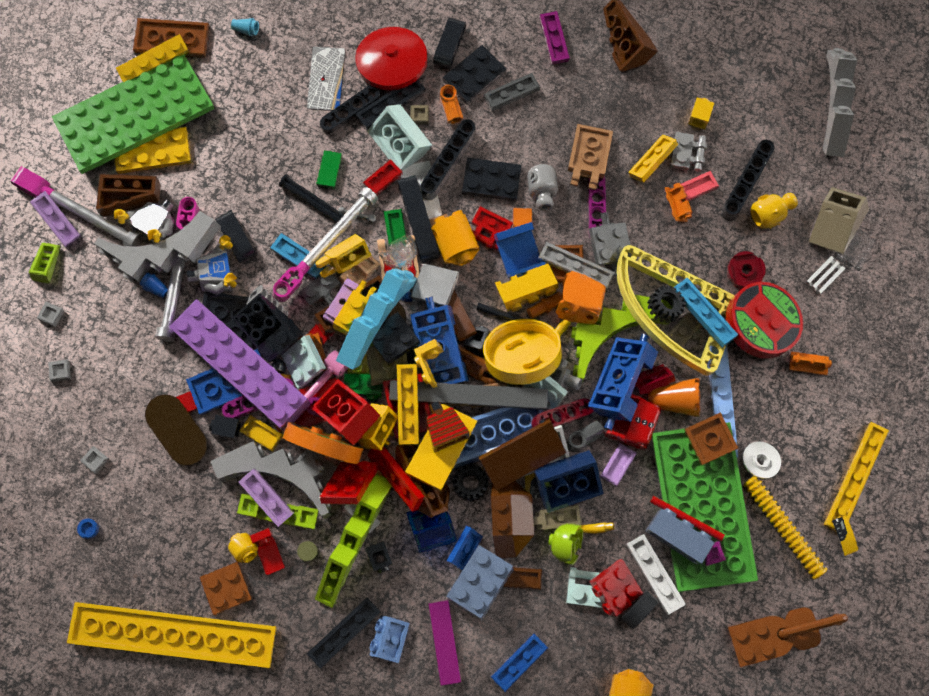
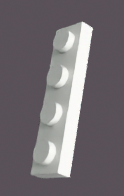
M643 534L627 543L626 546L666 614L669 615L686 605L645 535Z

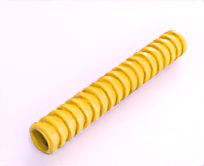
M756 476L750 478L744 483L743 487H747V492H750V496L755 498L754 501L759 503L758 507H762V512H765L767 514L766 517L771 519L770 523H774L773 527H777V532L781 533V537L786 539L785 543H789L788 547L793 549L792 552L797 554V559H801L800 563H804V568L808 569V573L813 575L812 579L821 577L827 572V567H823L824 563H820V558L816 557V553L811 551L812 547H808V542H805L803 540L804 537L799 535L800 531H796L797 527H793V522L789 521V517L784 515L785 512L781 511V506H778V502L773 500L774 497L769 495V490H765L766 486H762V481H759Z

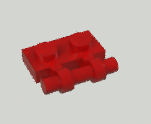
M481 206L471 221V224L477 227L475 231L472 230L476 241L485 244L489 249L493 248L497 251L499 250L494 234L511 229L513 226V222ZM482 230L492 234L491 237L488 238L482 235Z

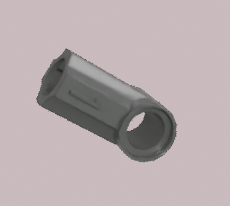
M596 420L586 427L572 432L566 442L567 448L571 452H579L582 448L605 436L606 433L601 423ZM572 439H579L581 445H574L572 443Z

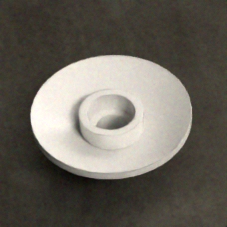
M753 442L743 452L742 458L745 468L757 478H771L780 470V455L768 443Z

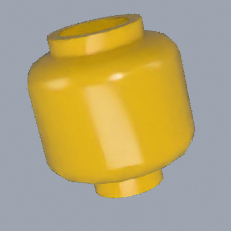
M237 533L231 537L228 550L237 562L248 563L257 556L258 546L252 543L248 533Z

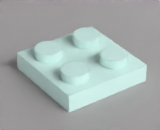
M310 335L303 336L281 356L297 389L306 386L326 369Z

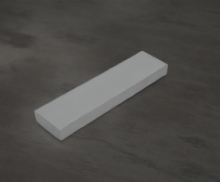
M548 242L545 243L538 260L545 261L546 264L566 273L574 271L584 274L605 285L606 291L615 272Z

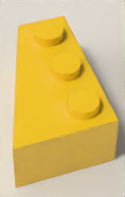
M549 264L528 270L527 274L519 278L517 275L512 276L509 282L503 284L500 281L495 282L507 312H515L528 302L529 304L535 303L539 300V297L545 294L546 296L552 295L559 288Z

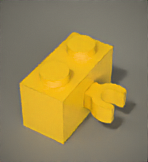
M371 403V406L381 416L358 442L363 447L382 450L384 444H390L387 441L388 436H394L392 429L398 419V415L389 406Z

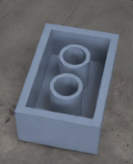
M668 508L657 511L645 532L694 564H702L714 545V542L711 541L712 537L704 531L697 532L694 530V525L687 520L680 521L676 518L677 514Z
M478 545L446 597L449 601L482 621L514 568L511 564Z

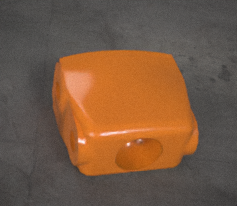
M574 271L567 273L563 281V300L559 302L556 309L558 318L570 322L595 324L602 310L606 291L605 285L584 274Z

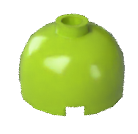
M563 524L555 530L554 534H550L548 544L551 545L554 557L559 561L570 565L576 563L579 555L575 554L578 548L581 549L583 541L581 525Z

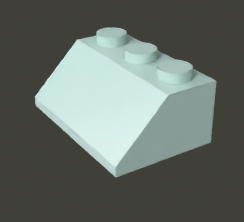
M401 105L387 106L367 131L387 158L391 159L401 171L420 160L432 147V144Z

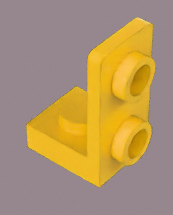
M434 339L414 349L416 364L419 368L422 367L424 372L421 374L426 385L430 384L433 388L437 387V384L426 360L434 359L444 352L441 345Z

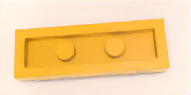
M662 135L628 172L630 177L644 183L678 146L677 140Z

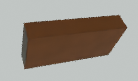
M513 567V572L503 585L505 588L541 590L542 569Z

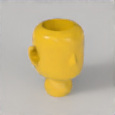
M786 193L782 198L776 194H765L757 198L758 201L752 204L750 212L753 221L759 228L772 229V227L780 225V222L786 219L788 210L795 209L798 201L793 193Z

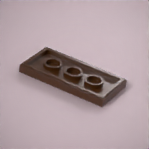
M548 419L479 456V459L497 491L567 452L552 422Z

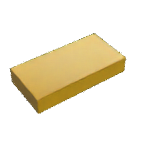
M252 415L248 417L240 429L242 434L272 452L283 437V434Z

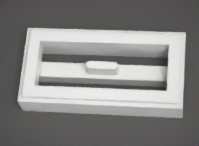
M832 256L805 282L818 295L845 270V267H841L838 261L835 262ZM830 263L832 265L830 269L815 284H813L812 281ZM836 268L838 271L821 289H818L817 286Z

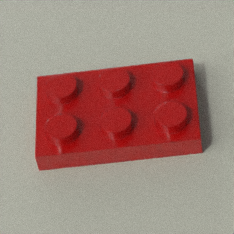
M345 461L340 462L319 497L321 504H359L378 470L377 462L362 461L358 464Z

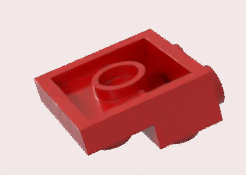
M619 559L589 581L592 586V592L600 599L604 612L609 616H618L632 605L631 602L643 594L623 559Z

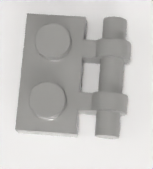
M676 132L674 139L677 140L678 146L672 151L670 168L688 171L691 164L695 165V171L701 172L702 166L705 164L704 152L707 150V137L699 136V142H694L693 134ZM692 150H697L696 157L691 156Z

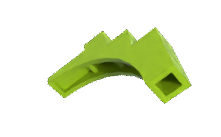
M635 295L642 309L655 324L669 325V323H665V320L659 322V317L656 320L654 318L655 314H650L652 309H648L649 304L647 303L650 299L649 297ZM661 299L665 307L672 309L667 301ZM624 300L621 310L603 307L596 324L577 323L576 327H572L571 338L574 339L573 345H578L575 358H579L578 365L574 364L572 375L582 379V383L587 367L601 345L621 331L639 325L630 313Z

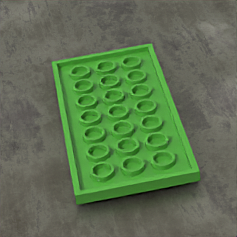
M185 55L175 57L165 64L158 65L155 69L143 72L132 80L121 82L51 117L82 175L215 108Z
M728 422L726 424L732 434L731 423ZM684 429L652 433L662 500L725 534L722 541L714 537L711 538V541L714 543L720 542L726 560L709 566H705V559L702 564L696 565L670 548L678 592L758 581L736 451L734 450L701 466ZM693 527L697 532H701V530Z

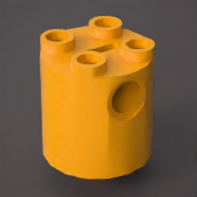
M458 210L449 217L440 216L436 218L431 230L445 264L463 266L470 263L480 248L466 215L463 214L462 210Z
M627 669L613 674L609 696H652L654 684L647 679L644 673Z

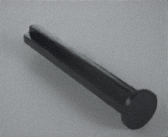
M285 174L280 180L279 187L286 188L336 223L344 216L340 211L290 179L288 174Z

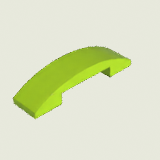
M241 495L237 514L273 522L250 495ZM287 504L294 513L282 523L283 525L315 530L319 513L318 509Z

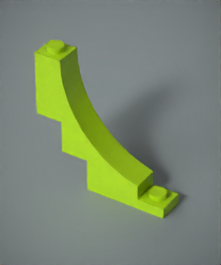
M378 474L375 475L359 504H357L353 516L345 526L339 544L328 559L315 600L331 608L334 607L339 592L348 577L368 532L390 495L392 486L385 477Z

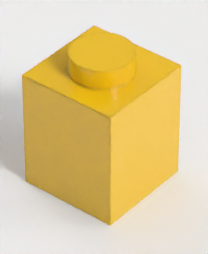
M696 98L688 125L706 129L714 102H710L706 98Z

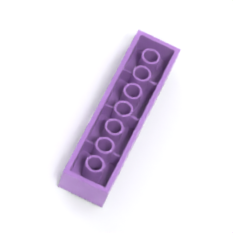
M197 299L169 326L180 339L282 432L285 431L288 422L294 423L311 405L301 392Z

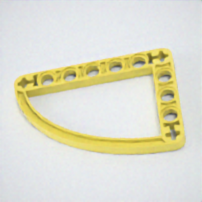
M631 245L625 246L617 262V280L623 300L634 319L659 346L673 357L703 375L713 374L719 366L726 345L721 347L709 335L700 359L670 339L648 317L637 301L629 281L628 265L672 287L679 284L676 276H681L684 280L688 278L693 284L701 287L702 295L713 307L719 309L718 312L721 316H726L727 306L734 295ZM642 260H648L651 266H644ZM659 268L666 269L668 274L662 275L659 272ZM710 293H716L718 300L712 299ZM710 346L716 347L718 354H713L710 351ZM711 359L710 369H708L706 363Z

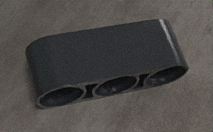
M448 18L434 54V64L446 68L452 67L466 29V22Z
M231 209L214 218L221 226L220 230L223 235L231 238L230 242L233 244L231 249L239 263L256 255Z

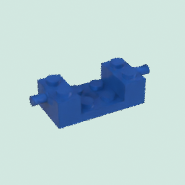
M433 296L425 298L427 310L410 314L414 333L420 340V344L417 345L418 347L434 339L443 344L444 352L434 359L426 360L435 382L459 384L469 381L465 362H462L453 326L456 324L451 306L444 305L436 308Z
M641 334L640 340L616 337L588 405L599 416L608 417L604 427L606 430L612 431L615 421L624 420L631 422L638 404L630 398L641 369H652L658 355V351L647 342L649 336L646 334ZM623 372L622 376L619 379H616L617 375Z

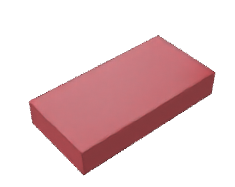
M711 171L681 184L687 196L684 201L694 200L719 188Z

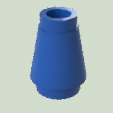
M148 272L140 281L139 285L142 286L143 290L162 299L168 293V288L154 274L151 275Z

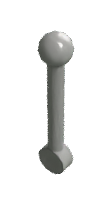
M344 207L338 209L342 214L348 211ZM360 214L358 216L369 219L371 223L376 221V216L373 214L370 216Z

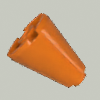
M694 378L654 389L648 393V402L658 405L662 410L700 417V379Z

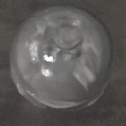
M409 234L408 237L405 235L390 243L386 252L384 248L379 252V256L388 267L393 269L402 267L405 270L413 265L412 260L417 255V246L413 237Z

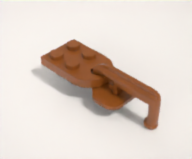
M802 607L789 611L785 619L778 616H768L730 626L728 631L739 667L781 657L787 654L792 646L799 650L817 647L821 642L819 629L842 625V623L848 621V616L844 613H836L831 617L816 620L812 610Z

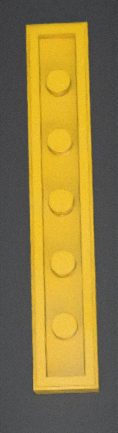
M873 422L868 424L824 526L836 531L833 520L843 516H847L848 520H850L889 430Z

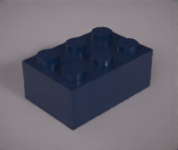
M590 450L543 465L534 470L541 501L548 513L604 494L597 462Z

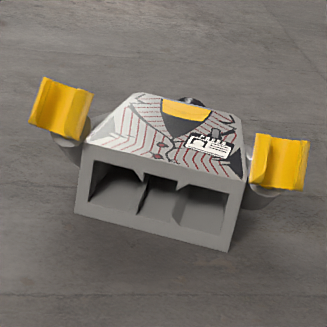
M166 199L160 206L148 202L143 207L134 211L125 212L122 209H117L114 211V219H118L120 224H124L126 220L133 230L142 234L148 240L158 243L172 235L174 219L169 214V211L174 206Z

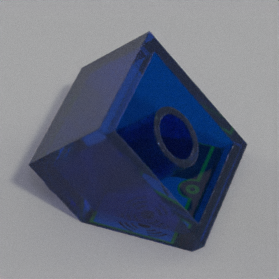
M418 510L406 512L419 553L457 541L448 511L432 518Z

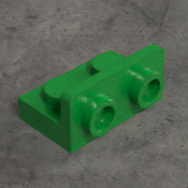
M344 374V384L360 397L366 398L367 401L371 402L382 399L383 384L372 386L370 374Z

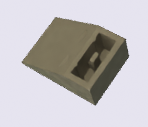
M831 187L821 206L809 243L844 255L869 211L867 197Z

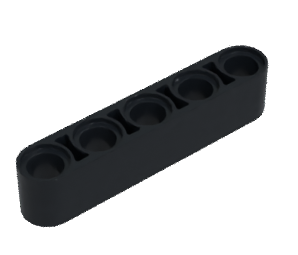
M465 119L460 122L421 183V194L425 199L432 200L438 195L473 141L476 126L472 120ZM470 129L471 132H464L463 130ZM460 143L462 146L456 147L454 144ZM449 157V158H452L453 160L447 162V161H445L444 159ZM441 172L443 175L436 176L435 173ZM426 187L434 188L432 191L425 190Z
M764 139L760 141L722 208L721 215L725 220H735L774 152L775 146L771 140ZM753 163L758 164L759 167H755ZM744 178H749L752 182H747ZM736 193H741L743 197H739ZM728 207L733 208L735 212H730Z
M416 175L398 179L400 194L412 234L415 237V244L421 263L439 259L438 247L431 230L432 227Z

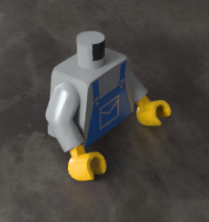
M227 235L221 236L219 244L211 252L197 259L198 269L187 271L188 282L200 281L202 291L219 295L224 291H233L232 288H235L237 285L234 281L237 277L230 273L228 254L225 251V248L231 249L233 247L230 237Z

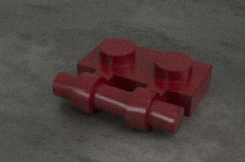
M664 364L653 365L652 369L640 372L634 388L640 395L647 394L654 389L675 382V375Z

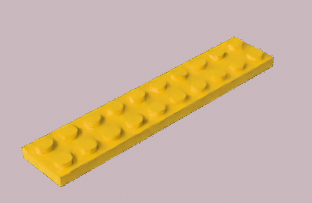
M75 602L67 643L271 668L277 627Z

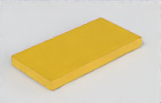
M441 404L444 410L450 408L445 404ZM455 410L468 429L470 437L477 424V420ZM427 430L405 474L441 491L468 439L434 453L429 431Z

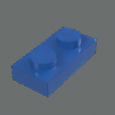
M466 526L447 561L463 571L483 536L471 527Z

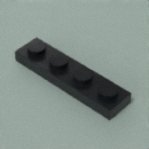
M417 80L407 87L392 90L356 113V118L367 131L387 106L401 105L403 107L425 93L426 88Z
M366 597L321 639L307 655L319 669H322L381 613L380 610Z

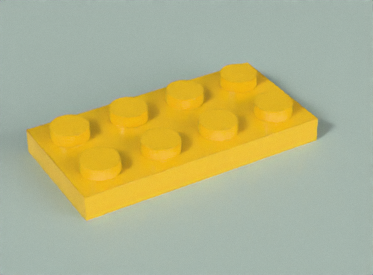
M187 128L173 129L116 157V172L122 174L190 164L191 157Z

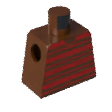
M440 401L429 405L432 415L426 417V423L434 453L469 439L470 433L453 407L444 410Z

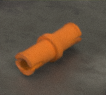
M559 291L547 299H541L536 305L527 308L528 316L534 319L545 312L549 313L552 308L558 306L559 302L563 300L562 293Z

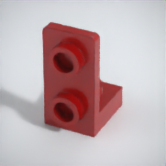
M269 528L250 535L252 543L258 546L257 552L266 575L285 568L273 533Z

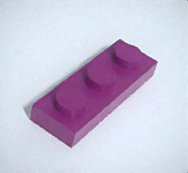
M558 12L540 14L539 18L551 65L569 62L570 58Z

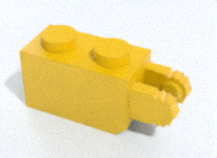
M354 234L324 252L325 256L316 261L315 265L317 268H321L329 264L328 267L320 272L321 277L325 278L335 272L338 274L344 273L372 255L365 240Z
M363 280L357 289L352 291L333 322V328L346 336L354 319L362 315L370 295L374 294L377 288L372 287L366 297L361 295L360 293L366 286V282Z

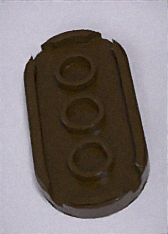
M164 394L153 398L146 407L145 419L170 457L182 465H194L200 462L207 452V439L179 399L172 395Z

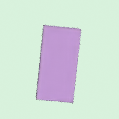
M620 443L600 477L617 487L637 453Z

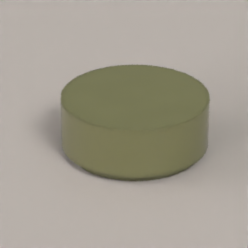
M305 541L299 545L297 554L301 560L311 562L317 557L318 549L313 542Z

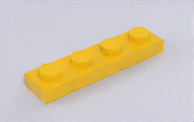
M179 34L116 67V70L122 81L125 82L140 76L143 72L155 69L158 65L165 64L177 56H182L188 53L189 50Z
M417 364L397 365L399 445L419 444Z

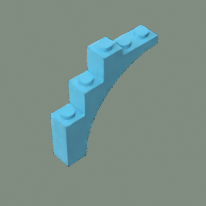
M396 268L386 271L378 291L370 295L362 315L354 319L337 356V362L352 370L360 366L371 342L389 313L399 300L415 286L418 278L414 277L412 272Z

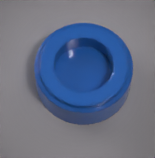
M83 519L77 526V532L85 539H92L98 534L99 526L92 519Z

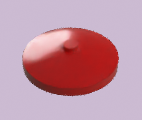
M385 27L370 33L361 41L356 50L355 61L358 73L366 83L383 90H396L411 85L422 76L427 66L428 56L425 43L416 33L402 27Z

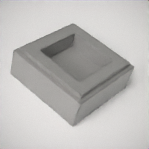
M45 302L37 319L56 327L64 310Z
M68 359L48 362L49 379L51 382L71 379L70 362Z
M93 446L80 461L97 474L109 458Z

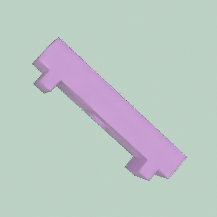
M347 278L326 310L323 319L333 324L344 306L339 302L341 300L346 302L352 291L356 290L359 284Z

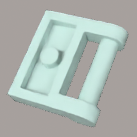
M550 376L535 383L525 384L522 387L548 389L547 400L551 405L547 403V410L558 407L568 393Z
M570 567L566 604L602 608L603 604L592 592V586L575 584V578L592 580L600 573L576 570L575 567Z

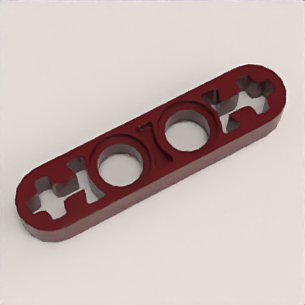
M582 398L541 412L532 419V427L550 419L554 427L585 418L593 413V410L588 407L590 399ZM580 407H586V409H583V410H581V411H580L579 408H580ZM567 408L573 411L574 417L568 414ZM553 413L558 415L559 422L554 420Z

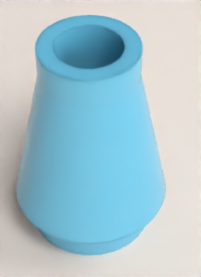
M254 18L233 19L231 29L253 36L259 32V22Z

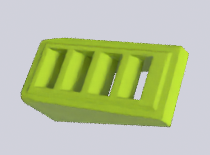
M41 243L28 272L33 281L50 283L61 248L60 245ZM45 251H50V252H52V254H48V253H44V252H45Z

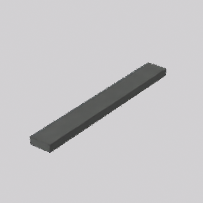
M390 380L389 401H398L397 381ZM418 382V403L440 401L441 404L547 410L548 389L436 383L437 387L433 388L430 384L426 385L425 382Z

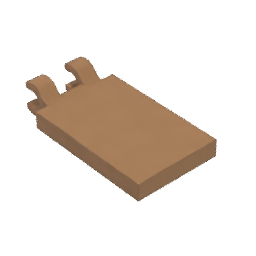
M577 124L568 172H573L570 185L578 187L579 178L582 176L591 178L589 189L596 190L598 179H604L613 131Z

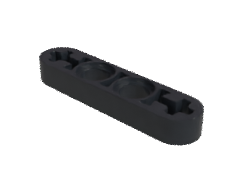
M369 85L327 113L320 120L321 130L326 134H331L354 119L356 113L380 98L379 88ZM369 92L375 93V97L369 96ZM361 101L363 105L360 108H355L353 103ZM340 111H346L348 112V116L345 118H340L338 116V113ZM325 122L331 123L332 126H325Z

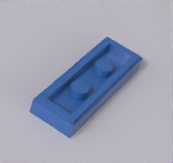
M533 634L491 678L506 692L548 647Z

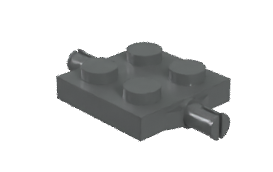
M608 212L600 214L602 225L589 229L595 263L597 265H611L612 272H615L614 276H617L619 255L625 246L630 245L626 222L610 223Z

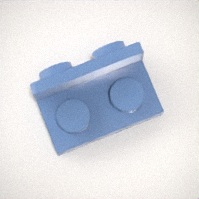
M380 616L375 625V637L370 643V656L399 663L410 623L387 616Z

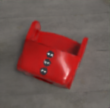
M631 394L630 398L638 404L631 422L624 420L615 421L612 431L607 430L605 437L624 445L646 450L660 416L661 408L639 396Z

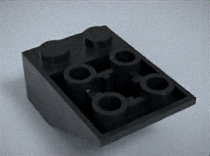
M261 293L254 297L233 317L235 322L269 363L279 359L304 336L293 320Z

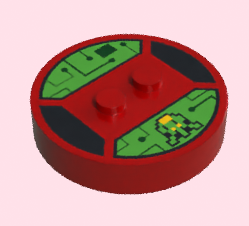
M769 282L751 283L735 294L727 306L726 321L738 334L733 340L742 350L752 356L765 359L781 356L795 346L801 337L803 317L800 307L795 299L778 285Z

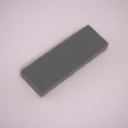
M530 73L485 93L484 98L490 110L494 111L539 91L540 86L533 73Z

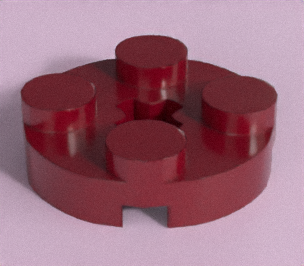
M749 251L739 252L734 255L727 266L728 278L736 288H744L751 283L761 282L766 273L764 261ZM744 266L751 270L748 274L742 272Z

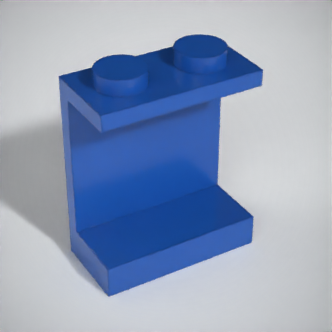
M532 222L494 234L507 277L517 275L519 278L524 275V272L546 264L545 261L538 260L540 254L532 233L534 229Z

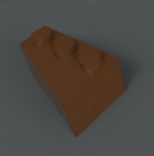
M100 174L96 210L100 216L106 217L113 215L117 209L128 211L143 207L148 202L158 203L161 184L156 176Z

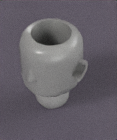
M539 164L532 167L527 174L530 197L537 200V208L541 211H548L552 209L554 205L552 197L558 191L557 174L552 166Z

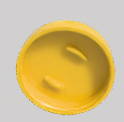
M517 319L499 325L489 333L483 345L486 368L496 379L509 384L523 385L541 381L558 368L562 359L561 341L556 330L550 325L534 319Z

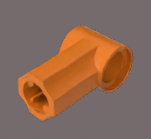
M445 85L440 91V103L443 106L448 124L459 123L463 120L456 96L457 92L452 85ZM450 94L452 97L446 98L444 95Z

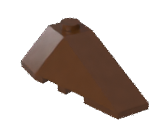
M611 0L603 8L606 25L611 35L609 41L613 45L614 50L612 56L619 70L624 72L646 64L658 52L647 33L620 0Z

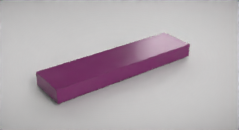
M449 601L428 603L441 686L461 683Z

